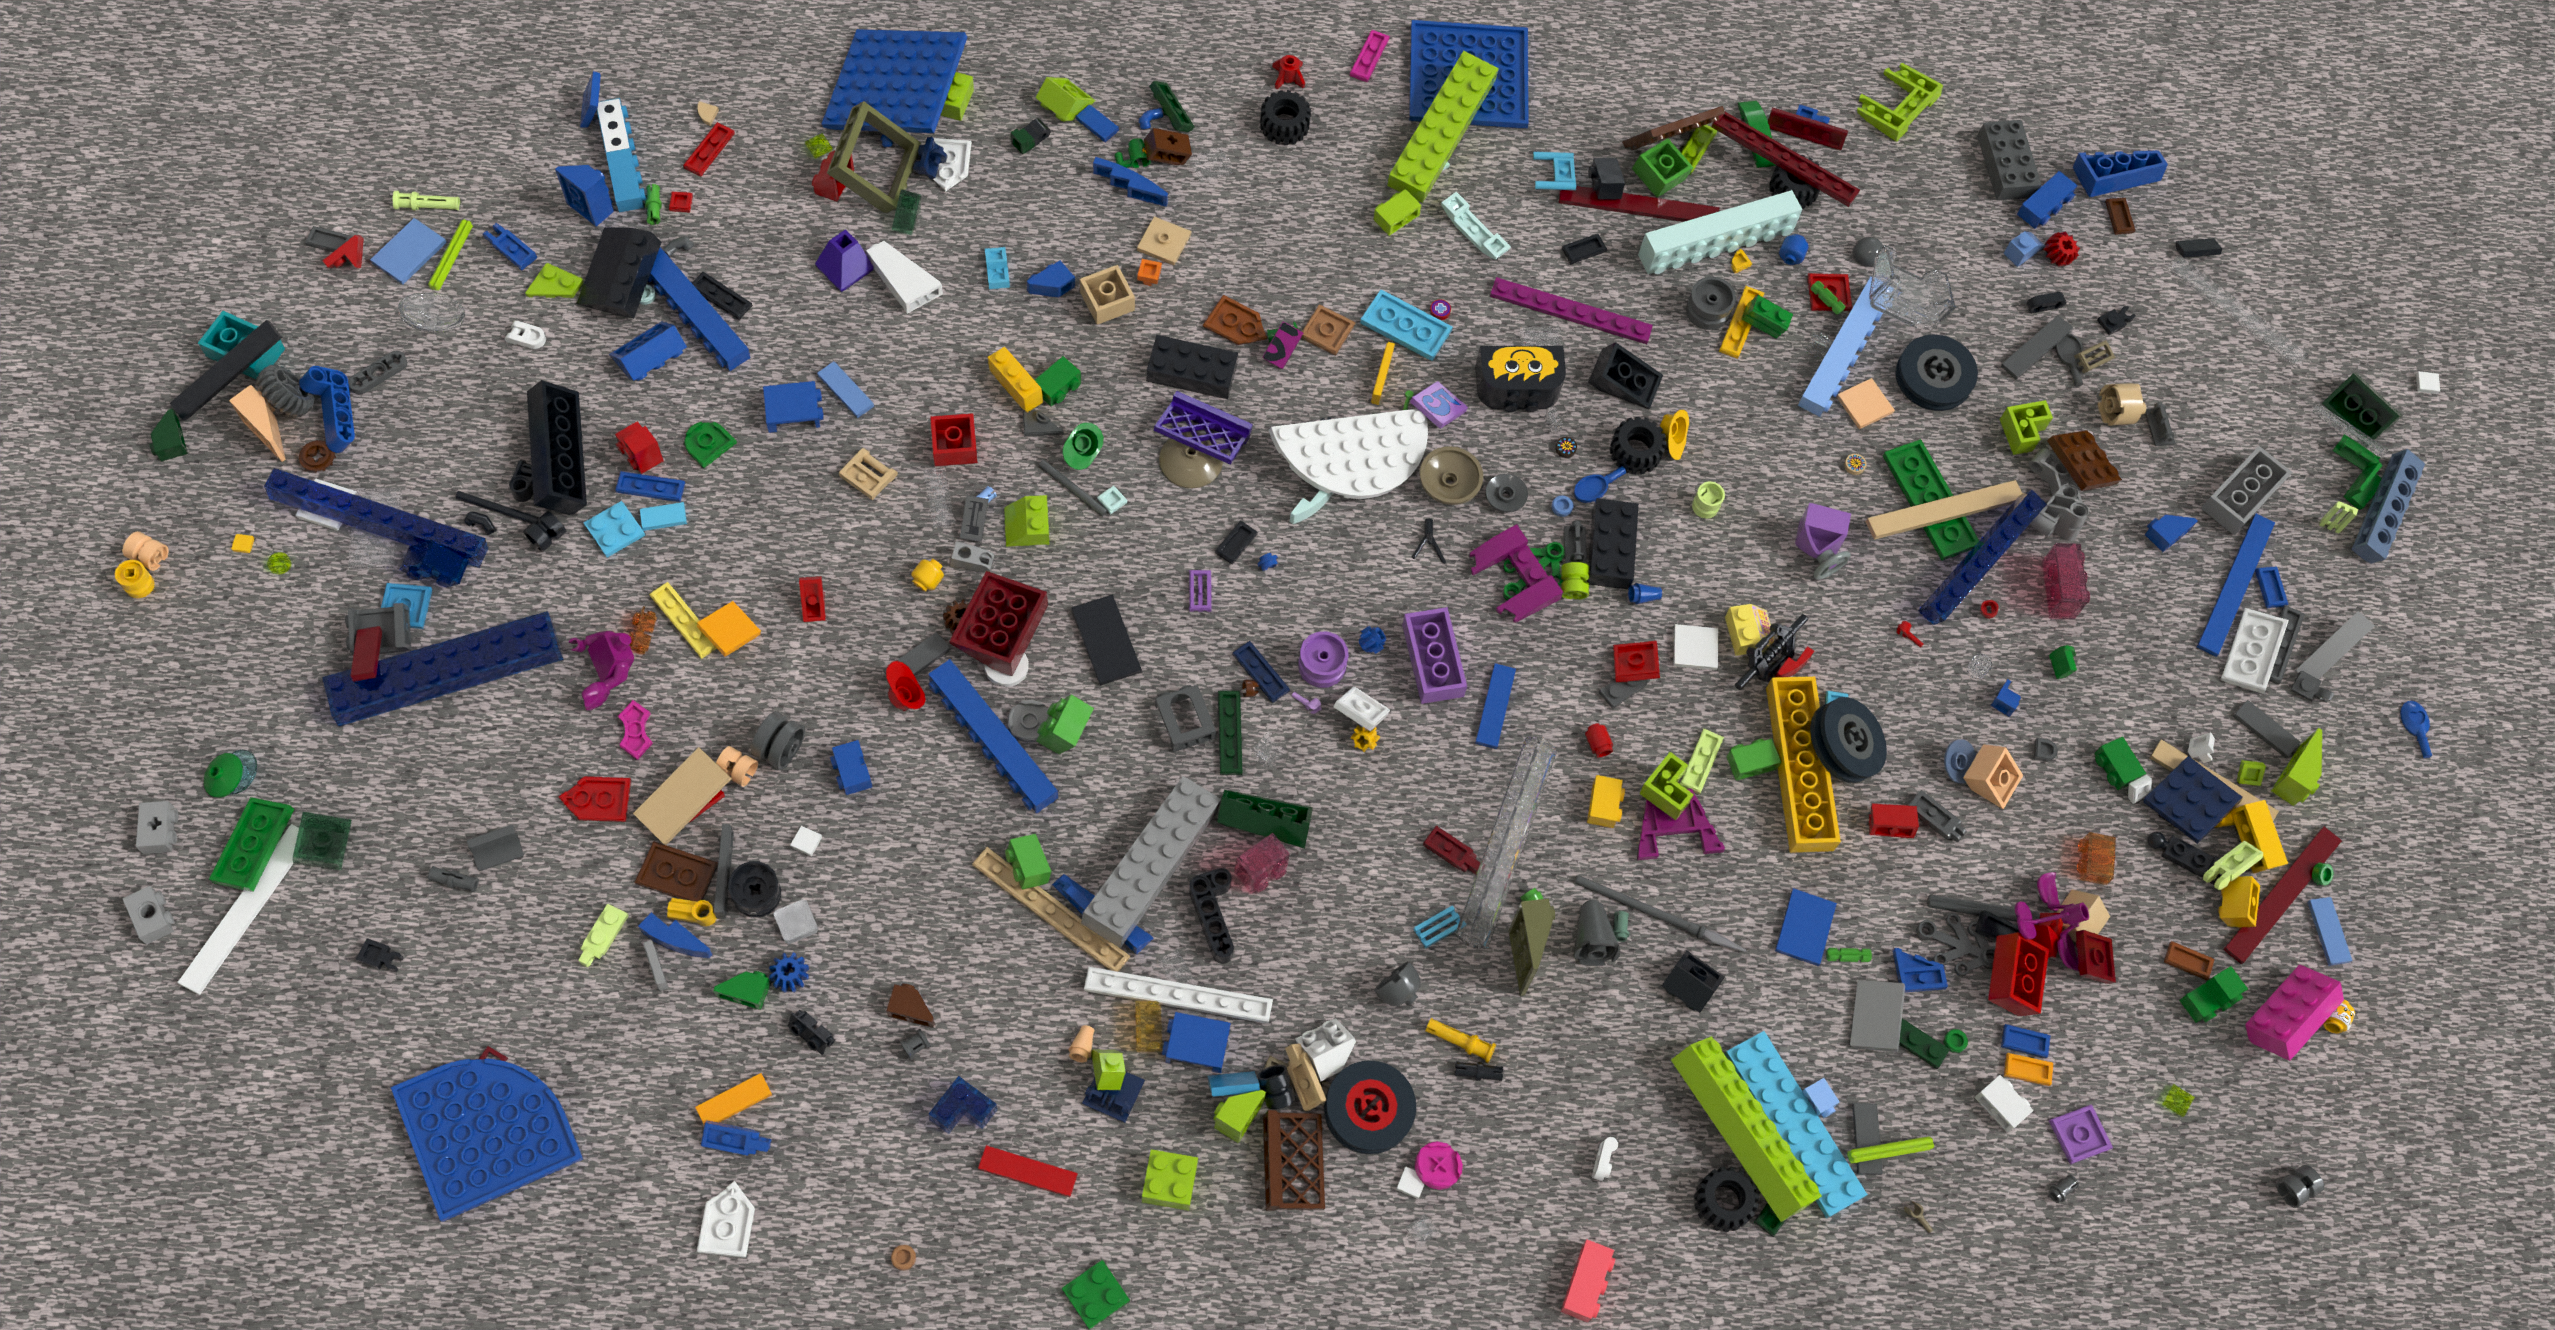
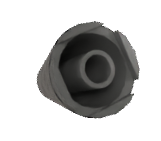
M1588 900L1580 908L1574 958L1575 960L1579 959L1582 965L1603 966L1605 961L1611 959L1614 962L1620 957V947L1603 904L1596 900Z

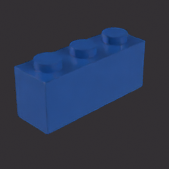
M2058 171L2021 205L2017 215L2034 229L2039 225L2044 226L2050 220L2052 213L2056 215L2062 209L2064 202L2068 204L2075 197L2074 191L2078 185Z

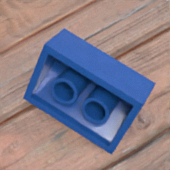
M589 165L558 166L555 168L566 203L597 227L614 212L613 201L605 184V176L600 170H594Z
M661 321L611 352L609 356L629 379L639 381L648 375L647 372L653 368L656 370L664 366V361L671 357L676 358L683 353L682 350L687 348L674 325Z

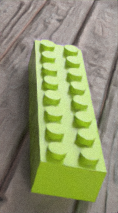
M1465 51L1462 52L1390 172L1388 187L1399 192L1406 189L1417 201L1424 202L1495 83L1499 68Z
M1712 1036L1689 1045L1671 1059L1781 1222L1799 1213L1822 1197L1816 1183L1806 1174L1803 1164L1795 1158L1789 1144L1777 1132L1776 1125L1766 1116L1760 1102L1753 1097L1747 1083L1737 1074L1734 1064L1726 1058L1720 1044Z

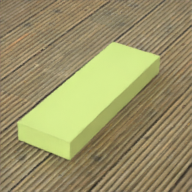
M1703 728L1680 785L1686 789H1692L1694 793L1700 795L1724 737Z

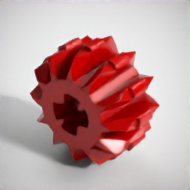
M2065 231L2055 233L2047 239L2043 250L2048 253L2046 257L2051 259V264L2056 263L2059 267L2069 265L2077 259L2080 248L2076 246L2078 241L2073 240V235L2068 236Z

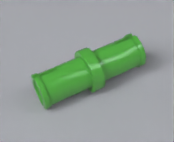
M649 184L646 187L647 200L645 201L647 223L655 225V219L656 224L660 223V209L662 207L660 187L652 184L651 190V185Z

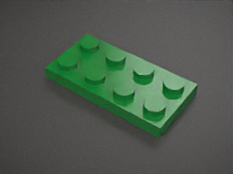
M250 797L209 880L213 884L254 892L294 812V808L291 805Z

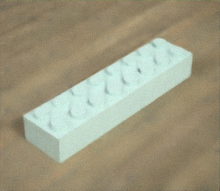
M1792 190L1645 233L1638 256L1647 274H1660L1665 269L1671 267L1674 269L1680 268L1684 263H1697L1702 258L1708 256L1714 258L1722 252H1734L1739 247L1745 245L1746 247H1751L1762 240L1765 242L1771 241L1775 236H1788L1793 232L1802 208Z

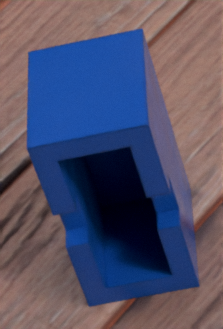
M859 740L832 747L834 756H831L830 760L833 770H839L840 776L836 777L839 789H844L846 795L872 788V782Z

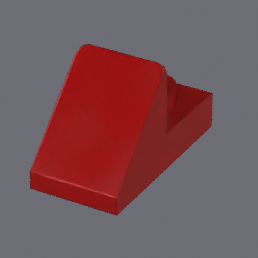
M354 235L322 261L328 268H340L347 262L346 258H348L356 268H361L363 237L361 235Z
M822 576L799 578L803 622L826 621L825 592H823Z
M2040 913V918L2058 915L2060 913ZM2061 918L2034 925L2036 937L2031 940L2049 949L2048 958H2056L2057 941L2060 939V933L2063 928Z

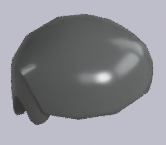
M1865 237L1859 240L1853 248L1856 261L1865 267L1879 265L1885 257L1884 246L1875 237Z

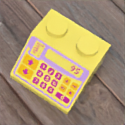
M1747 604L1730 607L1725 616L1735 656L1746 655L1749 646H1755L1763 637L1770 633L1771 624L1767 610L1755 605ZM1774 636L1769 640V643L1765 646L1762 652H1764L1774 642Z

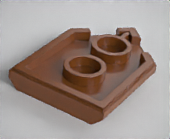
M1225 295L1221 297L1203 324L1204 328L1237 345L1267 339L1260 314Z

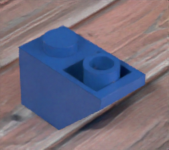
M1061 260L1055 264L1048 265L1045 270L1032 275L1027 280V291L1029 294L1059 298L1075 288V276Z

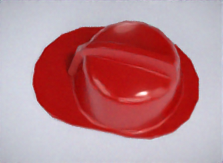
M891 662L886 669V678L890 686L888 691L890 702L896 708L903 711L920 709L924 706L926 698L913 672L903 662Z

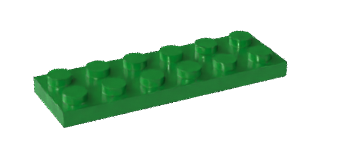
M1921 439L1884 452L1883 458L1911 507L1953 496ZM1965 516L1923 527L1941 561L1976 549L1981 544Z

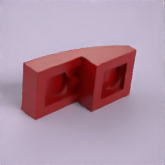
M1807 646L1797 661L1788 657L1774 678L1793 676L1806 665L1815 651Z

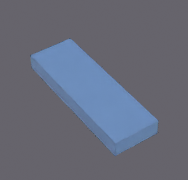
M834 361L817 373L818 377L857 418L874 407V403Z
M2332 898L2309 900L2307 903L2328 966L2352 962L2353 960Z

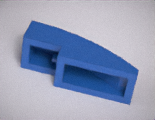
M651 912L638 926L641 933L667 949L693 957L710 958L712 956L710 948L676 920L668 927Z

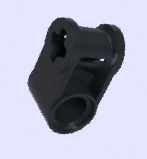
M523 459L518 462L512 479L509 482L512 495L518 502H526L533 495L531 464L526 463V460Z

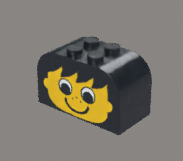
M1480 346L1475 365L1479 399L1489 408L1505 410L1506 412H1514L1516 410L1535 412L1538 409L1550 408L1558 401L1566 376L1564 347Z

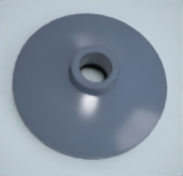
M1957 739L1952 741L1947 747L1944 756L1947 775L1952 781L1960 784L1966 783L1963 777L1976 757L1973 746L1966 740Z

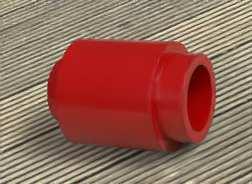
M1599 723L1589 726L1585 736L1592 753L1596 754L1597 758L1611 754L1613 752V743L1606 726Z

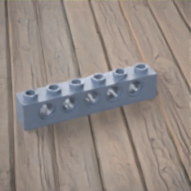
M2409 449L2391 456L2351 549L2370 564L2383 561L2389 555L2388 551L2396 538V532L2402 523L2405 511L2409 507V501L2416 490L2417 482L2422 476L2425 463Z

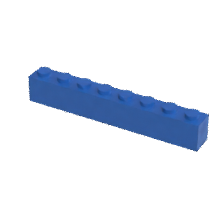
M660 247L648 283L652 281L655 284L654 289L658 295H664L667 298L666 302L670 309L673 311L676 309L679 312L678 316L683 324H689L692 327L690 330L697 339L701 338L704 341L705 349L709 353L713 352L716 355L715 359L722 368L725 366L731 371L750 359L748 347Z
M951 659L928 674V686L934 694L939 693L943 698L941 702L948 711L951 709L954 711L957 723L961 727H967L970 739L975 744L979 742L983 747L981 749L983 755L988 760L992 758L996 763L995 769L1002 777L1005 775L1009 779L1008 784L1014 793L1019 792L1022 795V802L1028 810L1033 809L1037 814L1058 799V790Z

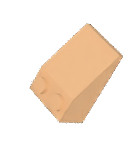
M250 385L229 401L242 422L283 462L286 459L277 419L273 414L275 409L262 396V392L257 391Z

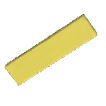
M668 582L649 594L701 659L717 649L697 628V622L700 620Z

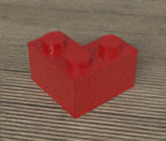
M638 421L615 434L618 441L615 445L622 455L626 454L628 457L627 461L633 470L638 469L643 474L664 461L657 440L646 426L642 427Z

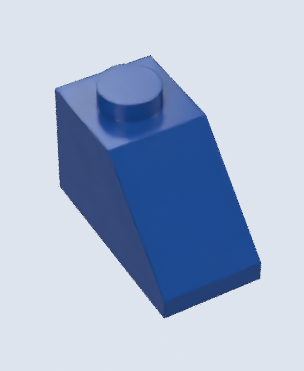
M2164 515L2160 520L2155 518L2147 525L2149 530L2145 533V536L2164 552L2189 532L2198 520L2190 517Z

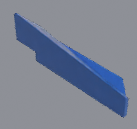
M1065 874L1052 884L1082 915L1095 897V895ZM1136 925L1124 943L1137 955L1154 938Z

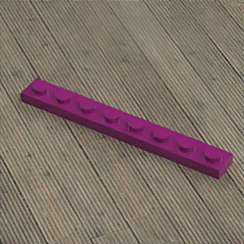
M1498 277L1495 279L1490 297L1646 345L1653 327L1649 323Z

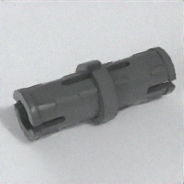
M432 866L428 873L429 881L445 884L448 888L452 889L457 887L475 892L479 884L477 877L460 874L457 870L448 871Z

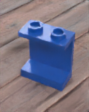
M815 381L763 386L766 424L769 433L777 432V424L815 420L816 428L820 427V420H824L823 408L818 407V402L822 401L821 389H816Z
M1175 1012L1174 1019H1169L1167 1033H1171L1169 1042H1164L1162 1055L1166 1056L1165 1063H1170L1172 1059L1212 1067V1072L1221 1074L1231 1023Z

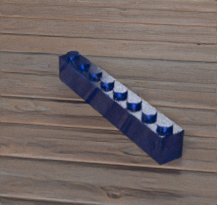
M2033 490L2021 494L1918 611L1933 625L1945 621L2047 504Z

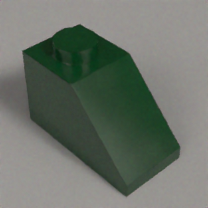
M169 409L150 434L152 443H149L151 452L154 456L157 455L161 462L188 454L179 417L173 409Z

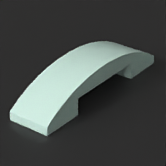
M1457 192L1441 203L1444 211L1456 228L1485 255L1496 260L1511 248L1498 233L1493 235L1469 211L1470 205Z
M1320 490L1311 502L1302 498L1291 512L1290 522L1295 524L1312 516L1324 506L1333 493L1328 494Z

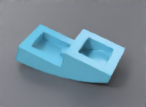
M1006 248L985 249L989 289L1010 288Z

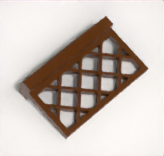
M1267 1110L1263 1115L1266 1211H1275L1276 1209L1324 1210L1325 1190L1321 1114L1277 1113V1110ZM1280 1119H1288L1295 1126L1289 1134L1280 1127ZM1305 1120H1316V1130L1311 1135L1301 1126ZM1296 1129L1307 1138L1300 1147L1290 1137ZM1285 1140L1296 1149L1289 1158L1281 1151V1144ZM1309 1140L1317 1147V1154L1312 1159L1301 1149ZM1297 1152L1308 1161L1301 1170L1291 1161ZM1286 1164L1297 1173L1290 1182L1282 1175V1168ZM1310 1164L1318 1171V1177L1313 1182L1303 1173ZM1298 1176L1309 1185L1302 1194L1291 1184ZM1287 1188L1298 1197L1293 1203H1283V1192ZM1310 1188L1319 1195V1204H1310L1303 1197Z

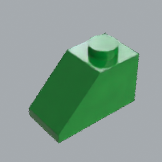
M745 971L716 985L713 992L718 998L761 1010L771 983L767 975L762 972L753 971V973Z

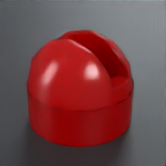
M1993 600L1984 601L1980 609L1982 616L1989 619L1994 618L1998 613L1999 606ZM1987 606H1991V613H1987Z

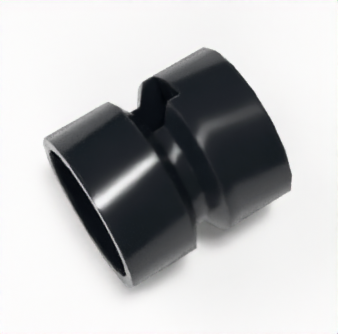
M546 511L538 518L537 524L532 523L523 530L525 536L533 545L537 543L540 546L537 549L541 552H544L552 545L553 539L558 540L567 532L562 523L549 511Z
M1275 1065L1258 1073L1257 1077L1261 1090L1266 1092L1265 1103L1268 1109L1285 1108L1296 1100L1293 1087L1289 1085L1290 1078L1286 1066Z

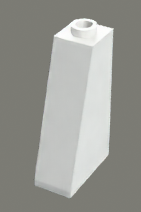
M885 241L874 244L866 250L867 257L874 270L907 314L943 294L940 281Z

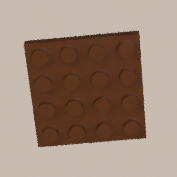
M1723 106L1651 129L1624 140L1622 143L1625 149L1631 147L1632 151L1718 121V116L1725 114Z

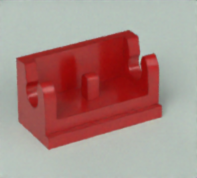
M1872 803L1871 814H1869L1870 835L1914 839L1919 828L1917 806Z

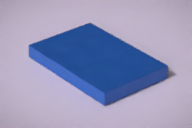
M1793 888L1775 952L1819 966L1837 903Z

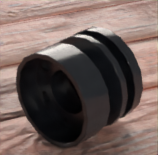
M760 861L746 862L739 865L732 872L729 879L728 890L735 907L743 915L751 918H761L769 915L778 907L782 890L775 871L769 865ZM760 889L761 894L753 896L751 891Z

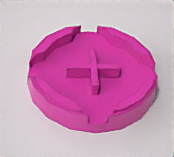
M1439 1141L1428 1143L1420 1149L1415 1158L1417 1176L1422 1183L1430 1188L1438 1190L1450 1188L1462 1174L1463 1164L1461 1157L1447 1143Z

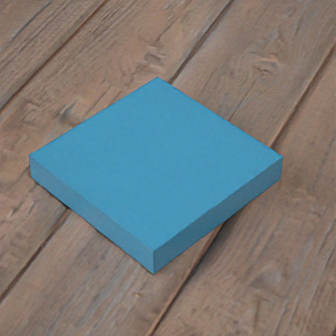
M386 583L381 608L394 607L393 604L404 603L409 607L410 628L423 629L432 587Z
M1255 1071L1208 1076V1085L1213 1097L1245 1094L1260 1090Z

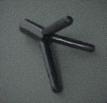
M1430 518L1425 519V536L1412 555V558L1415 559L1428 540V544L1433 545L1441 562L1445 564L1446 560L1433 537V520Z

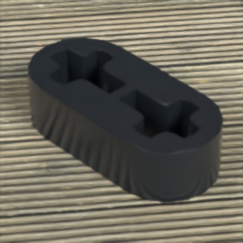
M2054 292L2029 299L2027 306L2030 313H2037L2062 308L2067 302L2062 292Z

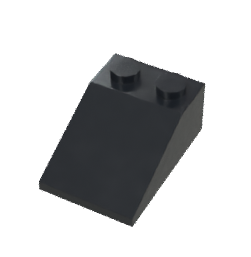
M1615 342L1601 350L1588 383L1601 392L1650 409L1663 374Z

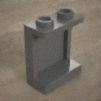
M404 603L393 604L394 607L364 610L348 608V615L345 616V624L349 628V637L346 638L347 649L350 650V653L354 654L357 630L380 626L382 638L379 654L411 651L409 607Z

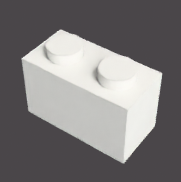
M2001 1075L1974 1097L2007 1133L2034 1111L2030 1107L2029 1102L2024 1097L2019 1096L2013 1089L2010 1081Z

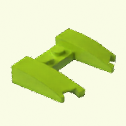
M1900 63V71L1892 72L1890 68H1886L1883 73L1887 78L1910 93L1894 111L1863 94L1859 98V102L1863 103L1862 108H1857V113L1895 142L1908 131V126L1927 106L1930 107L1941 96L1943 88L1941 83L1904 63Z

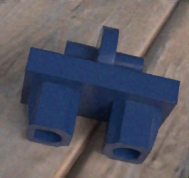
M932 136L927 137L924 145H919L918 153L921 161L915 162L913 169L919 175L926 174L930 179L936 178L939 164L945 163L948 155L943 151L944 148L936 144Z

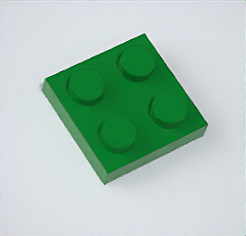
M1103 1260L1062 1287L1063 1292L1089 1330L1130 1302V1299Z

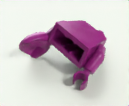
M600 631L586 636L584 640L578 638H571L569 640L571 644L578 643L577 647L571 649V651L581 653L586 649L587 645L589 646L587 650L601 681L594 682L583 690L582 698L586 710L591 711L601 706L610 694V690L627 680L629 669L634 662V655L629 646L632 640L628 634Z

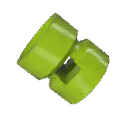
M1581 562L1563 564L1561 566V579L1563 580L1561 583L1562 597L1578 600L1589 597V583L1586 582L1589 579V565Z

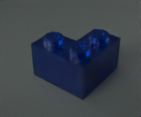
M428 540L409 546L399 570L406 573V576L412 580L431 577L436 580L438 585L448 588L460 584L469 561L437 542Z
M958 1076L928 1115L930 1121L948 1134H950L963 1116H966L983 1129L997 1112V1104Z

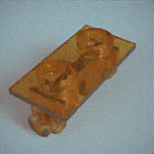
M645 606L641 608L639 613H634L631 624L635 625L633 632L628 634L632 640L629 645L631 650L636 649V653L641 655L648 651L652 637L644 634V631L653 633L657 620L655 612H644Z

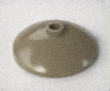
M1191 432L1182 433L1185 437H1193ZM1196 432L1198 436H1200V435H1205V434ZM1171 438L1163 445L1159 456L1160 468L1165 477L1173 484L1183 488H1200L1210 484L1218 477L1223 466V461ZM1210 440L1201 441L1203 445H1212Z
M1446 446L1433 450L1424 458L1420 467L1419 476L1423 489L1434 500L1444 504L1458 505L1470 501L1478 494L1483 483V470L1479 461L1470 452L1459 447ZM1446 480H1451L1453 484H1448Z

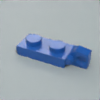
M707 1120L704 1125L701 1146L748 1156L749 1154H756V1150L767 1152L770 1149L772 1139L759 1137L760 1132L753 1129Z

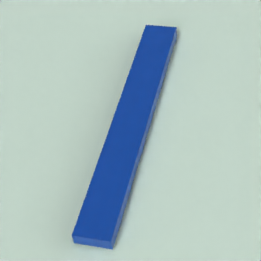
M2257 513L2253 516L2197 644V648L2215 657L2219 655L2275 522Z

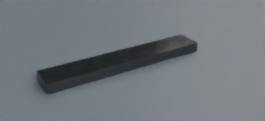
M264 321L170 402V405L182 420H187L283 337L270 321Z

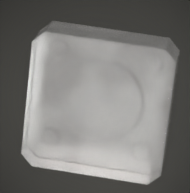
M802 899L774 912L776 922L787 944L811 936L818 931L807 900Z

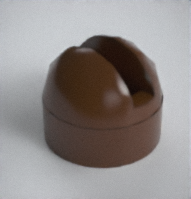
M1243 680L1242 689L1246 688V693H1243V697H1254L1258 694L1259 691L1255 690V687H1259L1256 681Z

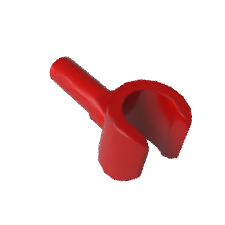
M1902 621L1898 625L1897 634L1899 635L1902 631V637H1907L1921 648L1924 643L1910 632L1912 625L1907 621Z

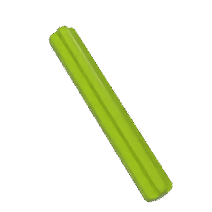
M463 219L458 225L428 283L430 289L436 291L441 289L473 227L470 221Z
M1928 1136L1852 1149L1847 1152L1850 1163H1858L1931 1150L1934 1148L1933 1139Z

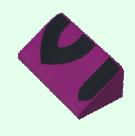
M1283 321L1263 358L1283 369L1304 333Z

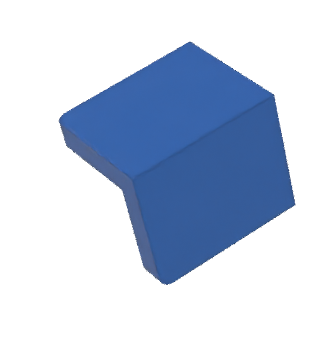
M2009 679L2002 685L1990 705L2008 717L2016 710L2021 699L2020 695L2008 689L2011 683Z

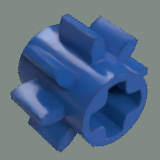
M1368 626L1361 631L1359 644L1365 652H1374L1376 654L1384 649L1383 645L1385 644L1386 636L1380 628Z

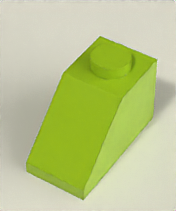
M1092 1049L1091 1056L1097 1090H1120L1126 1073L1123 1053L1115 1049Z

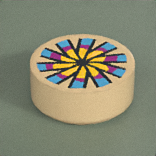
M1859 454L1849 455L1844 463L1846 471L1852 475L1863 473L1867 465L1865 458Z

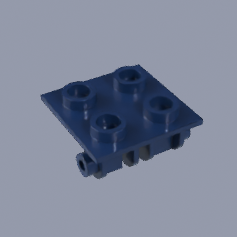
M1126 1072L1120 1090H1097L1094 1077L1091 1085L1088 1086L1085 1092L1086 1096L1082 1104L1126 1123L1145 1080Z

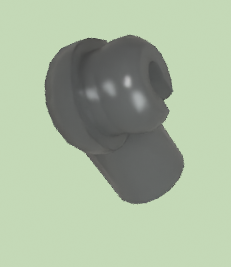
M683 236L673 239L663 251L670 258L680 247L688 251L694 246V243L689 240V237Z

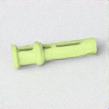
M399 191L393 192V207L396 210L399 208H412L414 211L419 210V208L459 210L460 206L459 197L419 195L417 192H412V194L400 193Z

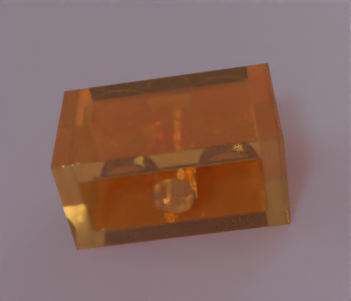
M2089 832L2083 839H2080L2078 851L2082 852V855L2077 864L2080 880L2107 885L2114 879L2116 837Z

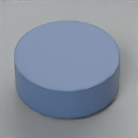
M1557 496L1552 502V511L1560 517L1568 516L1572 512L1573 502L1567 496Z

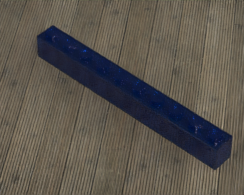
M276 468L273 469L264 485L267 495L271 500L470 566L480 568L488 551L486 538Z

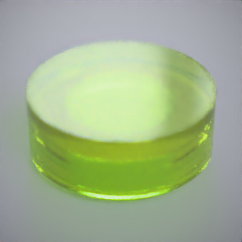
M282 552L274 553L267 561L269 570L277 575L286 573L292 564L289 556Z

